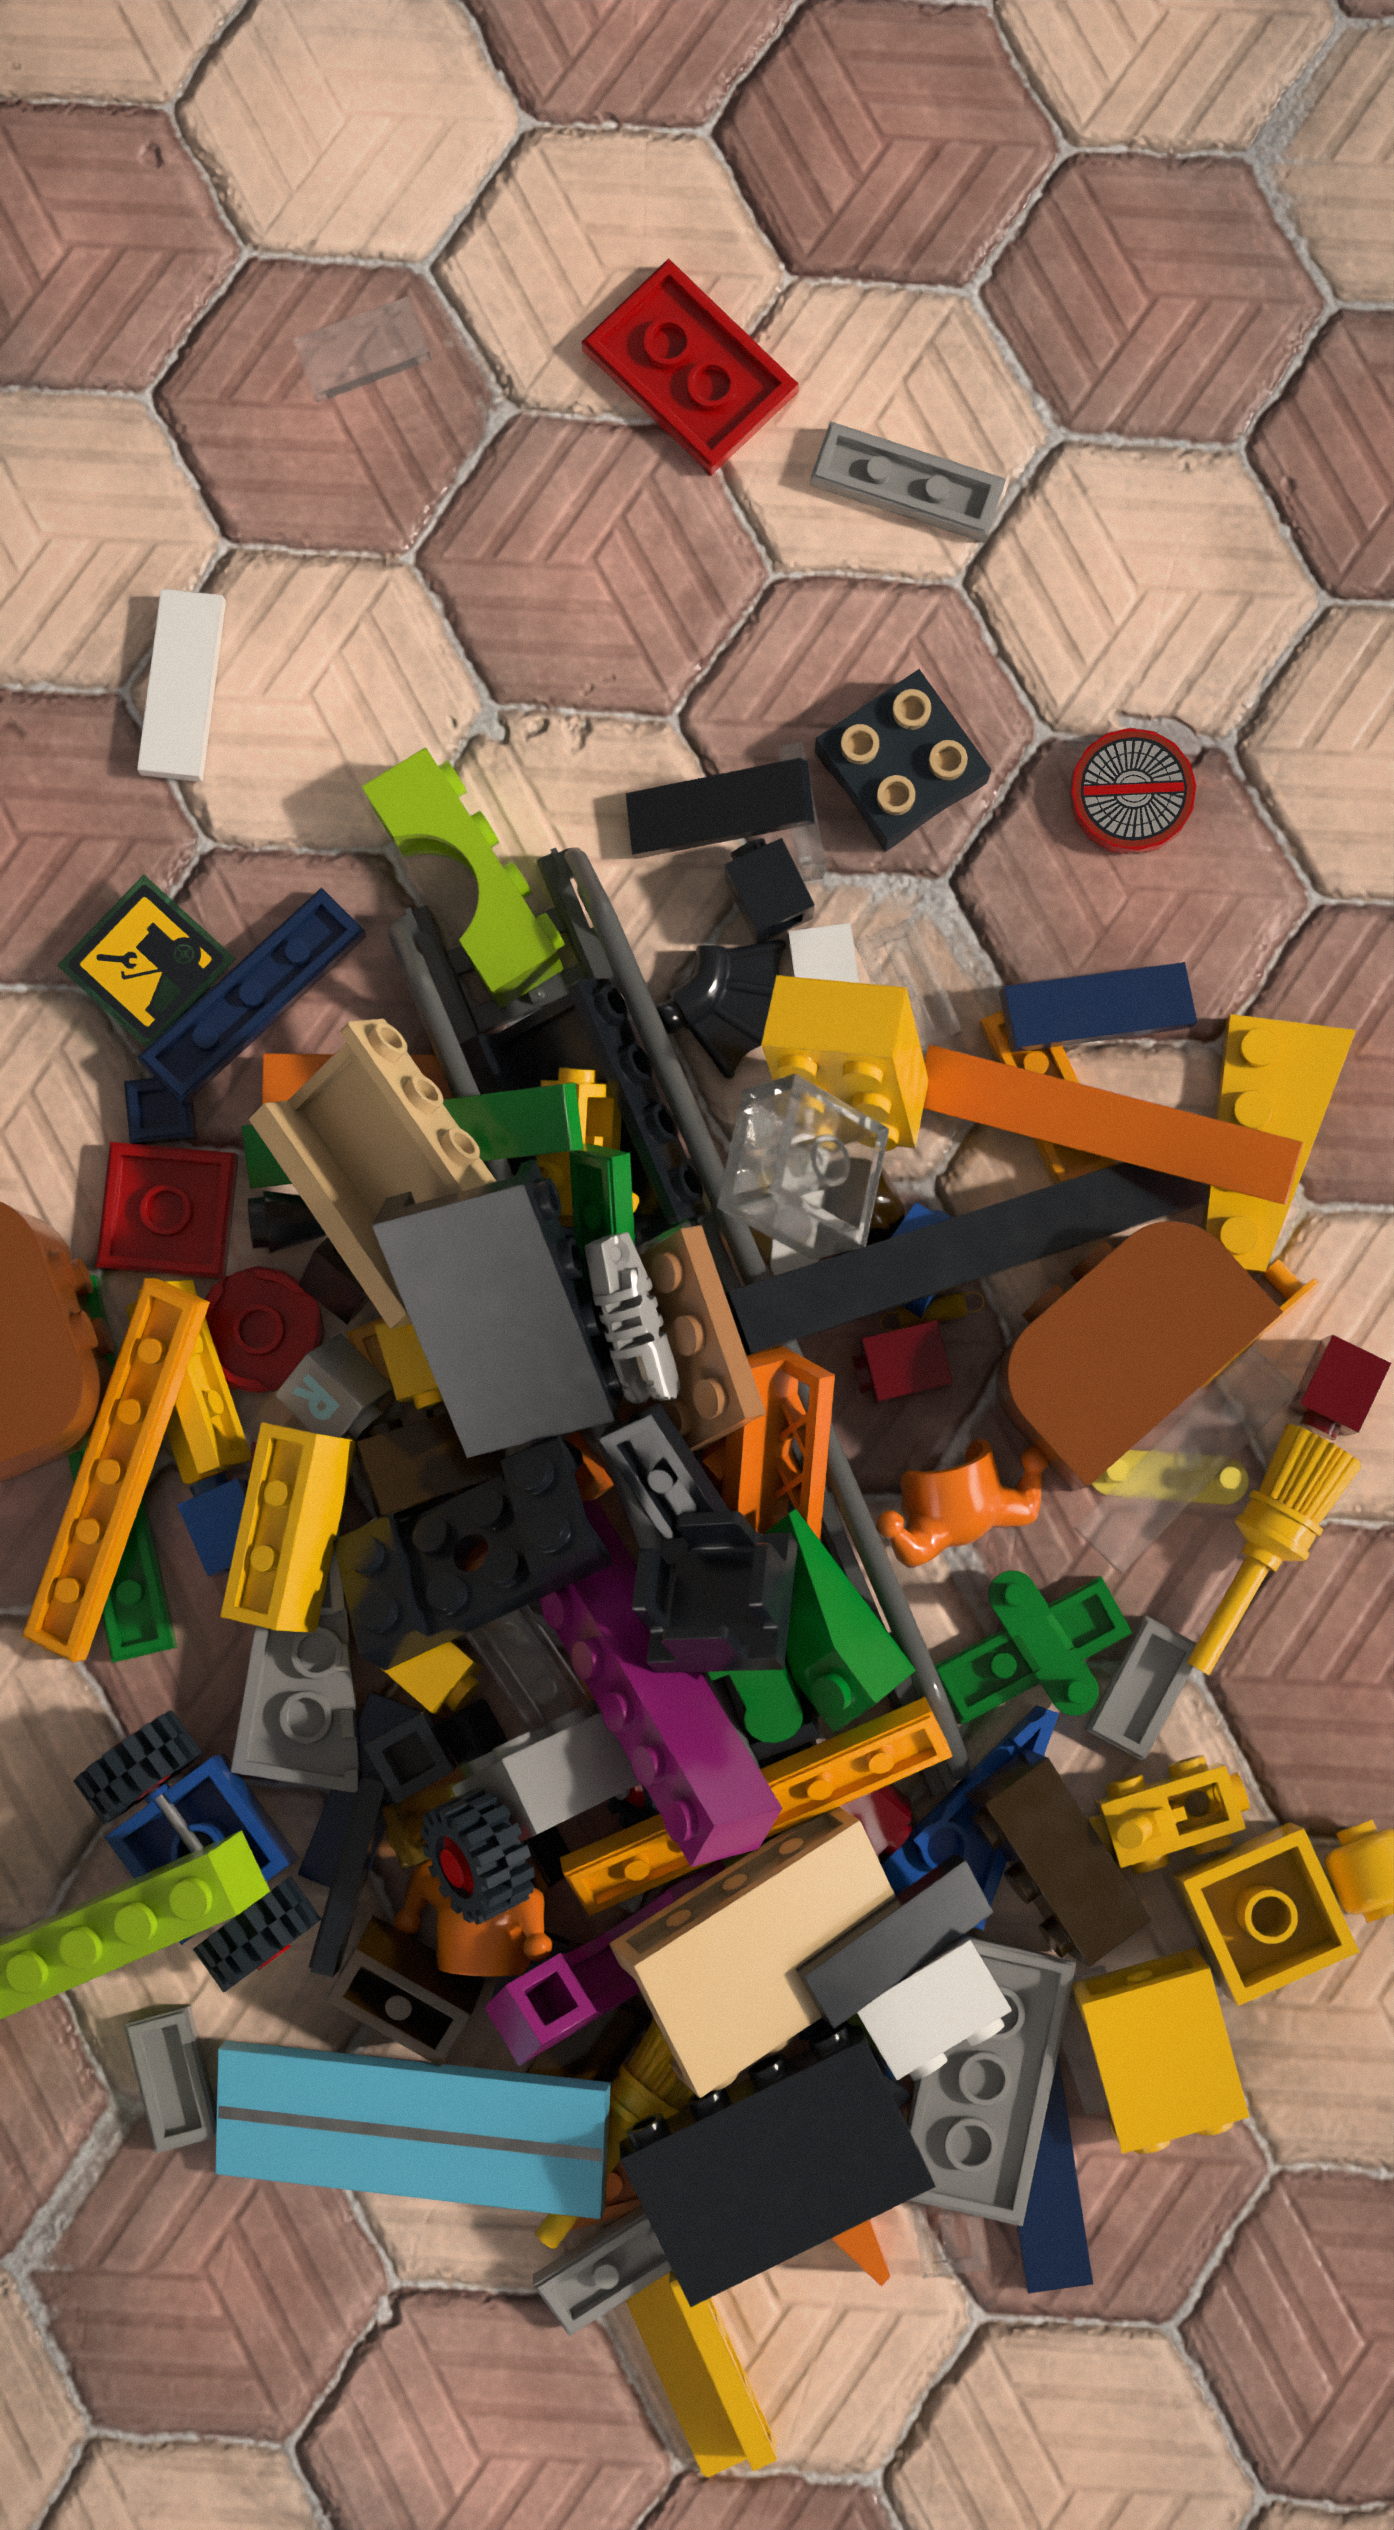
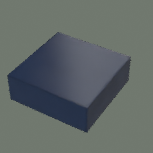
M155 1078L124 1081L130 1144L148 1145L197 1139L193 1098L185 1106H182Z

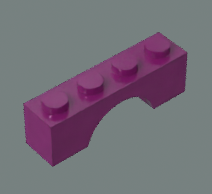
M721 1860L713 1862L669 1888L647 1906L594 1940L571 1952L559 1953L508 1983L495 1995L484 2009L518 2066L641 1992L635 1979L619 1965L609 1943L725 1870L726 1867Z

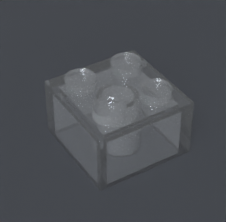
M791 1074L744 1089L742 1091L717 1208L812 1260L866 1247L889 1128L797 1074Z

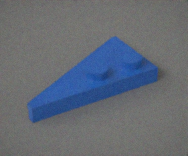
M1035 1705L970 1771L969 1775L961 1780L953 1788L954 1790L950 1791L912 1829L902 1846L889 1857L885 1856L880 1861L895 1896L956 1853L967 1861L990 1907L992 1906L1007 1860L998 1847L994 1850L987 1847L974 1830L969 1818L976 1812L964 1794L1025 1749L1044 1756L1059 1713ZM987 1918L977 1924L975 1928L983 1930Z

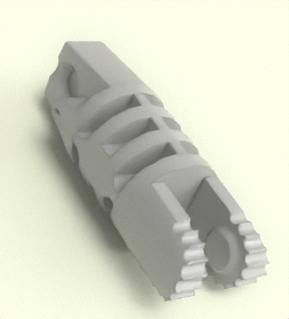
M628 1232L611 1234L592 1241L584 1247L593 1291L592 1297L595 1305L602 1308L598 1316L600 1323L604 1324L606 1328L603 1331L606 1341L613 1344L609 1352L619 1383H621L624 1397L627 1398V1402L631 1401V1403L646 1402L652 1396L653 1399H658L659 1401L676 1399V1396L680 1395L681 1389L679 1373L676 1369L677 1366L667 1332L660 1331L659 1329L664 1322L661 1314L657 1313L656 1310L658 1306L656 1296L649 1295L648 1293L653 1288L651 1280L645 1271Z

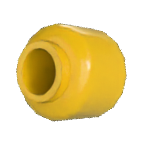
M1372 1819L1336 1833L1341 1846L1329 1851L1324 1862L1343 1909L1350 1914H1363L1366 1923L1394 1914V1829L1388 1828L1377 1831Z

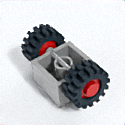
M583 1706L548 1723L547 1726L531 1734L527 1732L494 1748L492 1752L468 1763L473 1775L452 1786L457 1798L429 1810V1813L424 1815L422 1820L425 1825L421 1827V1836L428 1843L422 1845L424 1856L432 1860L433 1865L428 1868L432 1878L438 1876L441 1882L438 1890L443 1898L451 1897V1908L456 1914L462 1912L465 1921L469 1923L475 1921V1924H481L525 1902L530 1898L528 1895L533 1893L534 1885L530 1879L535 1877L534 1867L525 1860L531 1854L528 1845H521L520 1842L608 1799L610 1802L606 1807L612 1815L617 1812L620 1814L619 1824L624 1829L656 1816L660 1812L646 1788L637 1781L629 1758L615 1734L606 1727L602 1713L600 1712L589 1718Z

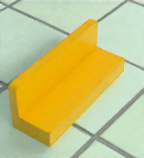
M193 1280L165 1281L198 1296ZM137 1301L126 1307L129 1322ZM205 1318L166 1428L182 1481L185 1484L197 1483L250 1462L251 1453Z
M261 1422L220 1617L277 1631L314 1633L317 1630L334 1550L333 1541L336 1540L355 1450L354 1440Z
M672 2270L625 2300L702 2475L711 2477L747 2459L753 2472L777 2461L776 2440L712 2297L690 2307Z

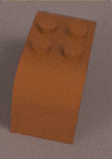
M0 1202V1483L87 1448L113 1372L106 1355L114 1352V1343L106 1323L101 1317L93 1319L85 1296L93 1293V1284L83 1261L79 1257L73 1259L63 1237L48 1223L3 1202Z
M1165 1221L1139 1229L1115 1249L1105 1240L1069 1272L1077 1281L1075 1285L1065 1292L1056 1283L1021 1314L1029 1325L1010 1342L1001 1357L996 1377L998 1399L1008 1420L1031 1446H1037L1049 1460L1048 1465L1072 1492L1087 1488L1283 1313L1230 1252L1213 1235L1200 1227L1185 1222Z

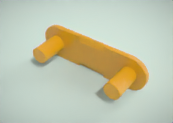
M1279 1259L1275 1261L1263 1275L1287 1300L1279 1307L1283 1313L1200 1388L1203 1389L1311 1294L1317 1288L1319 1282L1314 1278L1306 1285H1303Z

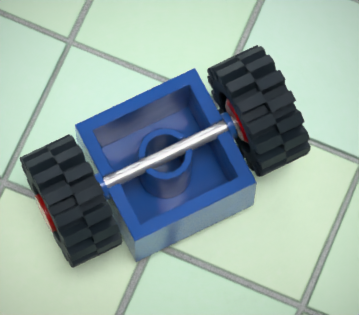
M171 1710L158 1716L151 1723H147L138 1731L120 1741L73 1780L104 1825L122 1815L145 1799L147 1802V1806L104 1837L133 1878H137L241 1830L266 1883L299 1859V1856L240 1774L231 1773L232 1763L225 1753L211 1757L172 1787L166 1783L202 1755L200 1748ZM290 1876L193 1948V1951L224 1993L255 1969L259 1971L290 1948V1943L318 1923L321 1917ZM197 1934L179 1941V1943L182 1945L185 1942L192 1939L193 1937H195Z

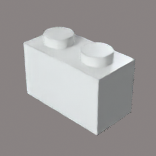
M964 1934L858 2011L857 2014L896 2080L910 2074L913 2081H916L943 2066L947 2062L943 2052L961 2041L967 2039L970 2046H974L998 2033L1005 2026L1001 2017L1011 2012L1012 2009L973 1943Z

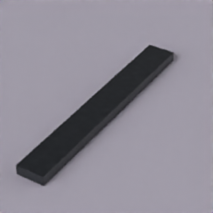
M1122 1162L728 1291L725 1295L745 1354L748 1356L771 1350L1198 1207L1209 1200L1200 1182Z

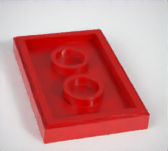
M669 258L581 341L582 351L711 476L799 392V383Z

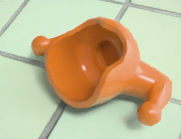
M982 1438L977 1439L969 1445L965 1452V1464L939 1471L921 1472L909 1470L905 1472L900 1478L902 1494L901 1509L907 1522L906 1528H903L904 1518L896 1511L889 1510L884 1511L878 1516L876 1529L882 1536L889 1539L896 1559L907 1568H914L932 1560L947 1547H960L973 1543L984 1536L990 1528L1028 1525L1037 1519L1040 1510L1042 1472L1049 1463L1044 1453L1035 1445L1029 1446L1023 1451L1021 1462L1025 1470L1018 1484L1011 1488L1000 1483L990 1442Z
M431 1859L423 1860L412 1872L407 1886L403 1909L394 1917L393 1925L409 1936L414 1935L422 1925L420 1912L429 1902L437 1911L436 1958L437 1968L440 1971L467 1976L522 1975L529 1967L531 1960L540 1961L549 1956L552 1942L544 1933L545 1904L543 1893L540 1890L534 1888L533 1893L528 1895L530 1898L525 1902L481 1924H475V1921L471 1923L465 1921L462 1912L459 1914L454 1912L451 1908L450 1896L443 1898L438 1890L441 1882L438 1876L432 1878L428 1868L433 1865Z

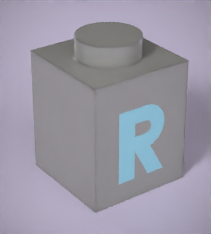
M340 1333L309 1352L275 1393V1396L311 1432L345 1438L351 1434L358 1441L365 1436L367 1429L375 1426L384 1416V1412L378 1406L391 1392L393 1386Z

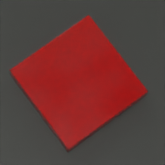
M110 1142L96 1267L102 1270L214 1280L225 1278L239 1156L232 1152Z

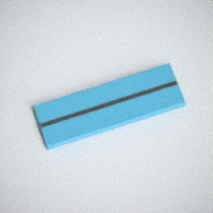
M225 2040L218 2049L215 2174L601 2219L606 2208L611 2082L442 2064L439 2067L429 2062Z

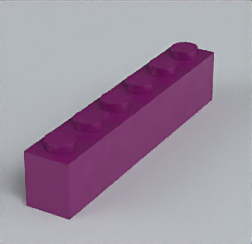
M597 1499L582 1502L586 1517L609 1551L613 1565L538 1599L547 1624L555 1629L571 1657L575 1673L586 1683L601 1710L606 1727L617 1737L632 1764L637 1781L648 1791L664 1820L668 1835L673 1841L677 1842L689 1865L693 1867L759 1849L782 1810L780 1803L701 1672L655 1673L646 1663L650 1631L632 1609L637 1566Z

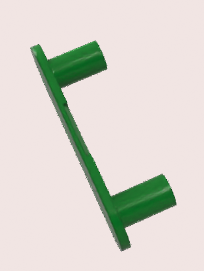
M1011 1570L1000 1573L989 1586V1603L1054 1706L1062 1713L1078 1716L1089 1712L1098 1700L1099 1687L1088 1666L1072 1644L1032 1579L1020 1571Z

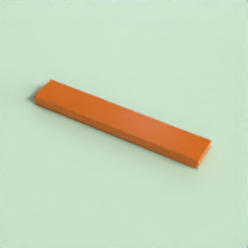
M930 1044L928 1046L924 1061L928 1076V1087L923 1109L1275 1203L1287 1204L1303 1147V1142L950 1049Z

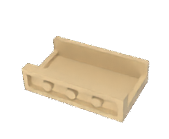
M385 1019L349 1021L340 1030L346 1043L289 1100L264 1103L249 1120L390 1329L412 1323L372 1228V1224L385 1199L411 1191L417 1204L497 1181L479 1157L480 1150L475 1140L467 1132L459 1128L443 1105V1096L439 1088L430 1079L423 1076L408 1054L407 1044L403 1036L394 1027L387 1024Z
M837 1807L782 1832L759 1849L754 1850L615 1939L609 1945L619 1965L635 1979L674 2057L671 2066L676 2076L701 2098L710 2091H717L731 2084L740 2071L764 2055L776 2053L784 2049L791 2043L796 2034L822 2018L796 1969L896 1896L861 1821L841 1807Z

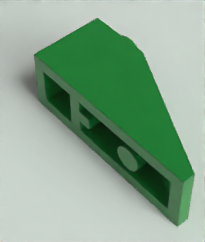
M795 1509L763 1534L790 1533L798 1544L786 1658L793 1679L834 1733L878 1703L915 1672L916 1669L797 1509Z

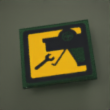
M143 874L57 966L147 1048L209 991V987L236 958Z

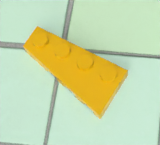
M1230 1014L1226 1018L1215 1119L1303 1142L1286 1205L1207 1184L1206 1195L1209 1201L1205 1203L1202 1229L1213 1235L1248 1273L1262 1274L1267 1269L1356 1030Z

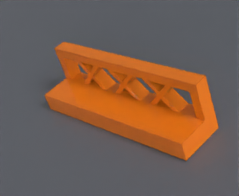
M784 1346L748 1355L746 1357L766 1414L726 1436L722 1499L730 1511L742 1513L755 1532L763 1534L788 1515V1500L790 1497L794 1508L797 1509L820 1540L835 1375ZM798 1380L810 1386L807 1413L797 1394ZM794 1438L804 1458L802 1473L792 1453Z

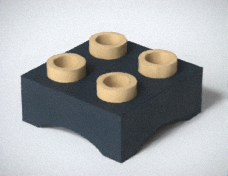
M920 669L818 736L815 741V754L849 796L885 852L904 840L935 815L987 784L991 773V768Z

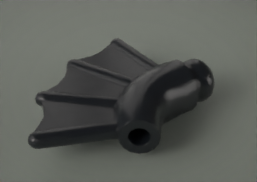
M778 939L731 949L715 945L697 946L695 966L691 976L668 992L666 1001L655 1005L667 1034L673 1035L682 1027L690 1029L721 1074L726 1079H732L735 1075L734 1071L742 1058L748 1052L761 1046L776 975H779V963L782 952L786 948V942Z

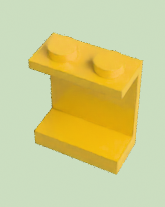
M1196 1947L1072 1983L1075 2002L1088 2030L1111 2115L1107 2117L1109 2127L1122 2154L1131 2151L1138 2154L1157 2152L1170 2144V2140L1193 2133L1203 2136L1220 2134L1230 2129L1235 2121L1250 2117L1211 1970Z

